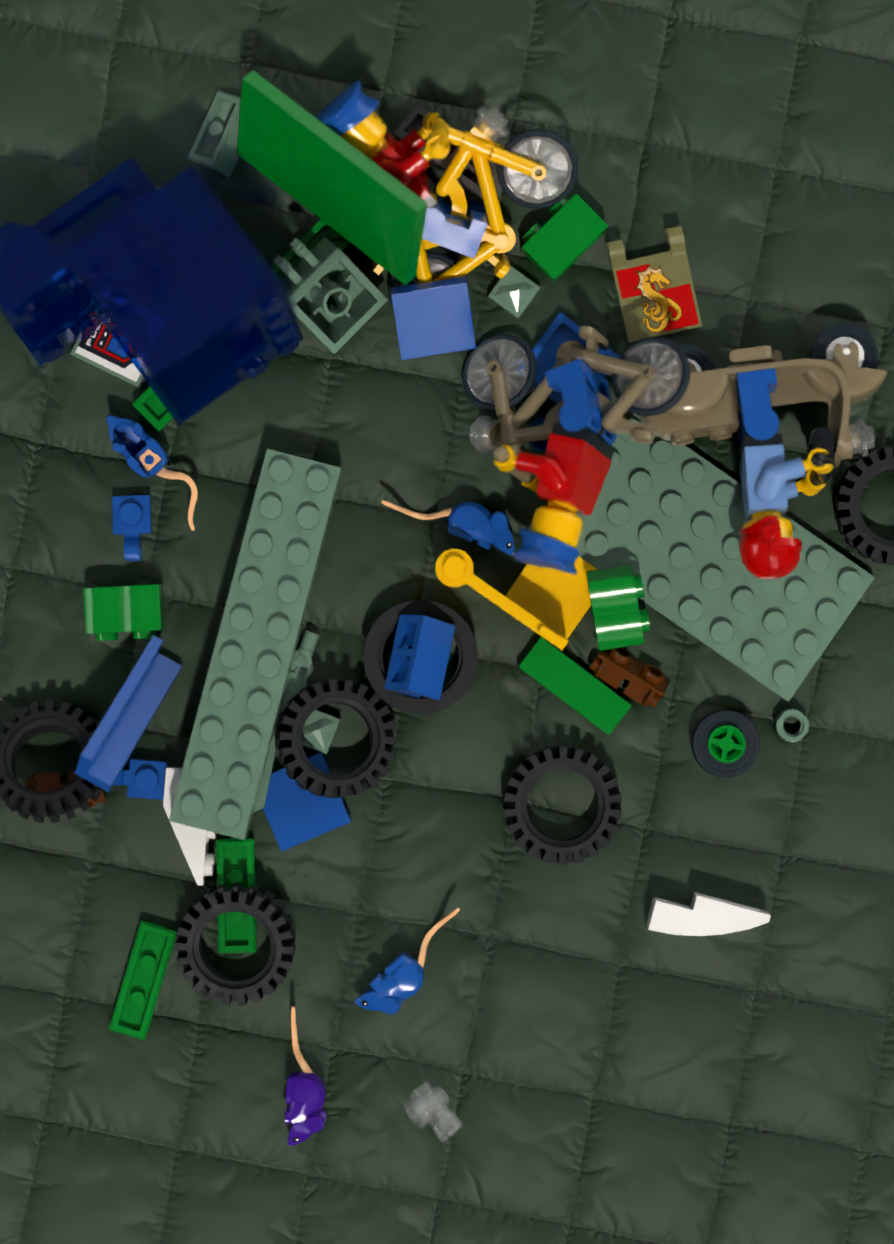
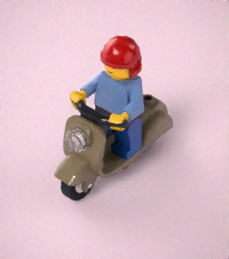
M839 323L827 327L816 337L810 350V359L782 361V354L779 350H774L773 352L771 346H757L732 350L729 360L735 365H730L723 369H716L713 360L704 350L694 345L677 344L683 349L690 365V380L686 392L674 407L664 413L655 416L638 415L642 423L661 424L665 428L664 436H657L665 441H671V444L675 446L690 444L694 442V438L709 436V439L713 441L731 438L732 433L738 431L740 444L738 455L745 521H748L743 525V528H740L741 541L738 543L742 563L748 572L757 578L769 580L785 577L795 569L800 560L802 541L793 538L792 523L789 519L784 518L788 508L787 499L798 497V492H802L807 496L816 495L826 486L823 483L828 481L834 467H838L841 460L851 459L854 454L866 457L868 456V449L875 446L872 425L866 426L863 419H857L856 423L849 424L850 405L864 401L876 393L888 373L877 369L879 351L874 338L865 329L855 324ZM669 348L661 352L651 366L663 376V385L653 391L641 408H655L664 404L672 398L680 386L682 379L681 362L677 355ZM805 402H825L829 410L827 428L820 427L812 431L808 444V459L801 460L798 457L785 461L782 433L777 434L779 419L771 407ZM802 477L799 481H794V479Z

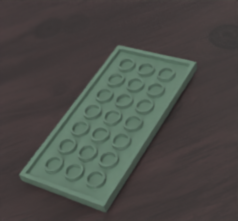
M635 414L629 420L633 423H642L638 415ZM617 434L615 442L611 445L614 449L612 462L594 509L589 516L577 514L583 521V529L576 548L580 551L579 557L598 570L632 564L633 575L641 574L645 597L638 599L779 697L789 702L875 577L785 515L784 518L789 519L792 523L793 538L802 541L800 560L795 569L785 577L769 580L757 578L748 572L742 563L738 543L741 541L740 528H743V525L748 522L745 521L741 484L685 445H672L671 441H665L657 435H654L653 443H638L630 439L631 434Z

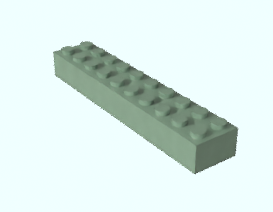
M270 449L266 451L169 817L171 822L245 841L247 839L342 476L340 467Z

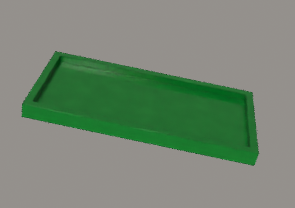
M254 70L243 77L237 155L403 284L409 283L416 277L428 203Z

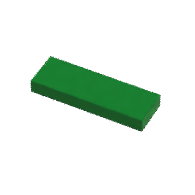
M542 637L539 638L518 666L607 735L611 734L632 706Z
M237 838L216 839L217 887L225 883L227 887H233L234 882L243 883L244 888H250L251 884L256 886L255 838H247L246 841ZM226 912L218 915V953L257 952L256 918L242 912Z
M141 920L108 1030L146 1040L178 930Z

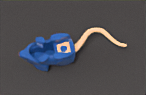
M111 414L107 415L106 422L109 428L110 440L113 444L112 448L126 459L127 464L133 471L145 479L157 475L161 478L184 480L191 488L188 524L191 530L194 531L193 513L198 499V489L194 480L183 472H175L165 468L169 456L163 447L146 432V427L126 418Z
M386 500L381 501L382 504L420 520L428 521L448 517V533L469 542L476 540L478 541V546L488 550L493 544L498 550L510 556H513L515 552V542L509 529L508 518L501 511H495L492 514L487 508L477 502L465 501L452 508L423 514L408 510Z
M457 907L438 921L425 934L417 960L405 952L401 953L385 967L383 975L379 973L370 981L369 985L372 988L358 996L354 1003L367 1010L382 1011L389 1015L397 1013L401 1008L402 1001L414 996L423 985V968L430 939L460 909Z

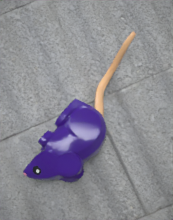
M292 1006V1048L302 1071L291 1073L289 1078H287L286 1104H289V1106H287L285 1111V1124H292L288 1135L289 1146H295L304 1142L311 1134L320 1131L326 1121V1113L322 1110L326 1099L325 1084L318 1075L312 1072L301 1054L297 1037L295 1007Z

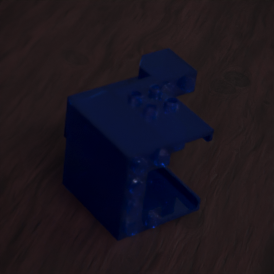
M131 157L34 226L7 223L0 228V312L38 365L41 366L45 362L55 361L63 355L66 347L76 340L88 338L95 332L96 326L103 323L178 426L248 377L255 378L262 374L268 367L269 362L279 355L286 356L298 347L299 341L303 339L284 284L194 166L157 190L134 158Z

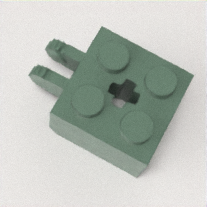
M324 237L309 251L295 238L290 245L292 250L303 259L294 268L280 255L273 260L286 276L271 292L327 349L335 354L388 300L351 260L328 239Z

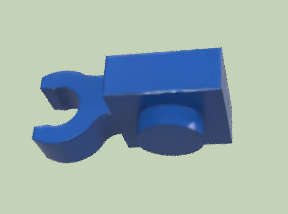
M112 496L113 534L124 535V560L142 561L141 534H153L151 496Z
M131 758L129 769H122L113 785L128 786L127 797L163 800L166 767L169 766L170 761Z

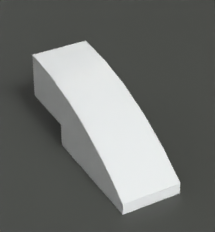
M694 892L690 906L653 897L646 927L648 930L672 935H723L769 923L771 915L764 910Z

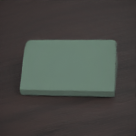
M217 90L187 157L188 160L226 177L231 176L239 159V155H237L241 97Z

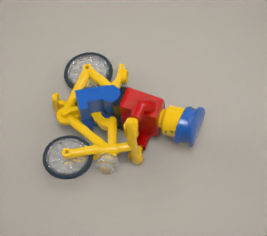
M358 80L314 115L320 122L428 203L416 277L405 285L391 275L388 295L392 307L390 288L465 277L466 274L486 260L493 265L494 274L500 279L508 273L510 265L508 256L504 253L514 247L516 235L513 228L504 222L489 160L497 163L498 181L503 192L512 201L527 208L542 209L559 203L570 193L578 176V161L573 147L564 137L556 132L546 129H532L514 136L505 146L495 143L501 136L506 137L509 134V130L506 128L509 120L494 106H491L488 110L482 106L478 109V116L473 120L475 126L469 132H463L448 126L443 119L437 117L439 113L430 112L423 118V127L420 130L415 128L403 139L397 141L390 133L386 134L387 127L374 111L380 101L366 96L361 91V81ZM450 144L458 146L457 153L435 189V184L423 170L430 165L429 160L431 158H444L448 154ZM424 145H426V148H425L424 150L420 151V149H421ZM471 157L484 203L469 199L467 203L463 185L458 180ZM449 195L452 205L443 202L442 197ZM442 246L461 255L453 260L445 254L426 251V249ZM378 263L373 265V271L378 275L384 270Z

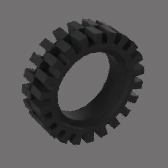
M889 446L863 455L853 465L848 467L844 477L840 479L837 485L839 488L834 496V503H836L834 516L835 520H838L840 534L845 536L847 539L846 543L851 548L856 549L859 555L869 558L873 562L894 565V541L885 540L875 535L866 526L860 510L861 496L868 482L881 472L894 470V447Z
M330 679L305 687L288 701L289 704L280 714V723L276 725L275 732L278 733L277 741H275V748L279 750L280 757H278L280 765H284L287 770L285 773L290 779H294L297 782V786L303 790L310 791L311 794L316 796L342 798L365 792V789L373 787L378 783L377 780L380 776L386 774L388 771L387 765L390 761H393L395 753L392 751L393 745H397V737H394L393 729L396 728L395 721L389 717L390 709L387 705H383L380 702L381 697L376 692L372 693L368 690L369 687L353 683L352 680ZM329 703H340L356 710L364 719L369 731V748L365 758L353 770L343 774L333 775L316 768L308 760L302 745V731L306 720L313 711Z
M45 700L44 708H40L38 702H33L29 704L31 711L24 713L20 707L14 711L17 717L15 720L11 721L6 717L1 722L4 730L0 731L1 800L5 802L12 812L17 810L20 817L28 819L30 815L35 822L39 823L44 822V817H49L51 823L60 822L59 815L66 814L68 819L76 817L74 809L80 806L84 812L90 807L87 800L90 797L97 800L101 795L97 785L76 775L71 782L58 790L49 792L34 791L25 787L16 778L15 760L21 747L29 739L40 733L50 731L70 735L78 741L82 750H84L97 729L95 721L91 716L87 718L84 710L77 707L74 711L70 703L63 701L61 706L57 707L54 700Z
M555 745L535 751L532 755L523 759L519 766L514 769L506 784L503 808L509 831L520 847L531 856L537 857L544 862L567 865V863L575 862V864L583 862V859L595 856L602 847L605 848L610 838L617 831L619 818L621 819L622 798L618 783L611 770L598 757L575 746ZM558 769L572 770L587 778L595 789L598 802L596 817L591 826L579 836L566 840L553 839L543 835L531 823L527 813V798L533 784L542 775Z
M234 882L233 887H227L225 883L218 885L214 891L210 888L203 893L201 898L195 899L188 911H186L178 928V938L175 942V951H178L176 959L178 967L183 966L184 971L182 975L185 980L191 979L194 982L192 988L197 993L201 989L207 992L206 999L210 1001L217 997L222 999V1005L228 1006L231 1001H237L238 1006L246 1005L250 999H253L254 1003L262 1000L264 994L271 995L276 990L277 985L283 983L290 970L296 950V931L292 929L293 920L290 914L286 915L284 913L285 906L282 902H274L272 900L273 894L268 891L265 894L258 892L259 886L251 884L250 888H244L243 883ZM226 912H242L256 918L265 927L271 942L270 957L263 967L245 976H232L215 969L204 955L201 944L203 929L210 920Z

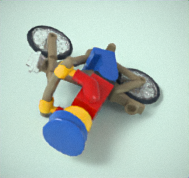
M580 326L578 335L586 341V347L575 340L564 342L557 351V363L551 370L545 372L546 376L517 412L515 405L527 396L536 378L537 363L530 346L523 339L515 335L498 334L484 339L476 345V349L470 352L462 371L464 391L476 406L484 410L496 411L498 419L497 421L489 416H479L470 427L469 438L471 444L475 446L478 453L487 454L490 450H493V457L496 460L493 463L499 470L508 472L522 481V486L537 492V496L548 503L547 506H540L536 509L529 530L520 529L519 532L522 538L521 548L513 554L517 561L572 575L578 573L574 564L580 554V551L576 548L583 529V521L577 514L589 516L592 513L612 462L614 449L611 445L615 442L617 434H631L630 439L632 441L646 444L654 442V435L664 436L665 428L661 424L633 423L629 420L634 414L655 416L668 411L681 400L688 388L690 380L688 358L683 349L669 339L650 337L639 340L629 346L618 359L599 354V350L608 349L609 341L594 328ZM597 372L613 376L612 385L617 398L615 403L611 401L608 381ZM553 390L563 397V400L547 413L543 425L523 428ZM548 440L545 456L520 450L523 443Z

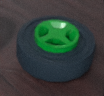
M717 710L707 714L697 723L692 734L691 749L696 762L706 772L717 777H734L744 773L754 764L759 753L760 738L755 725L745 715L734 710Z

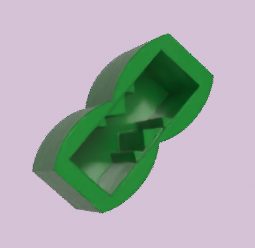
M632 564L587 571L599 651L645 644L643 632L650 631L647 609L639 610L637 598L645 597L641 574L633 575Z
M162 584L83 588L85 634H95V641L118 640V632H133V639L152 638L153 635L156 636V630L165 629Z

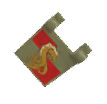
M682 226L664 229L669 248L668 251L636 259L626 260L622 239L605 243L628 343L702 326Z

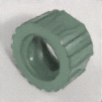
M785 709L780 714H777L774 730L780 736V739H784L786 742H798L809 731V720L798 709ZM790 716L797 718L800 722V728L794 734H788L783 728L785 719Z

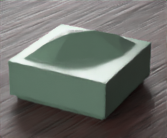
M510 266L508 273L498 281L488 295V298L519 319L541 287Z
M316 709L308 717L303 727L302 745L327 755L341 719Z

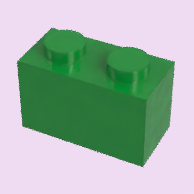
M577 193L570 200L565 197L562 201L555 204L549 210L553 217L543 227L536 223L522 237L525 244L522 246L521 252L552 284L608 228V225Z

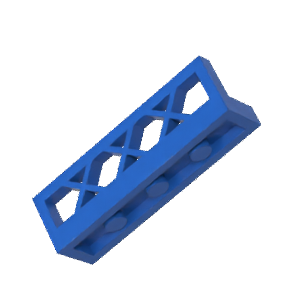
M154 635L83 750L75 771L76 775L108 792L182 668L178 663L159 654L163 640Z

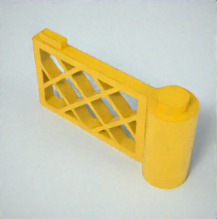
M450 549L444 551L438 557L435 571L443 585L450 588L468 585L559 650H563L569 642L566 638L473 574L474 564L466 552L460 549Z

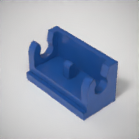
M400 614L384 689L416 698L423 696L433 700H440L455 625L425 615Z

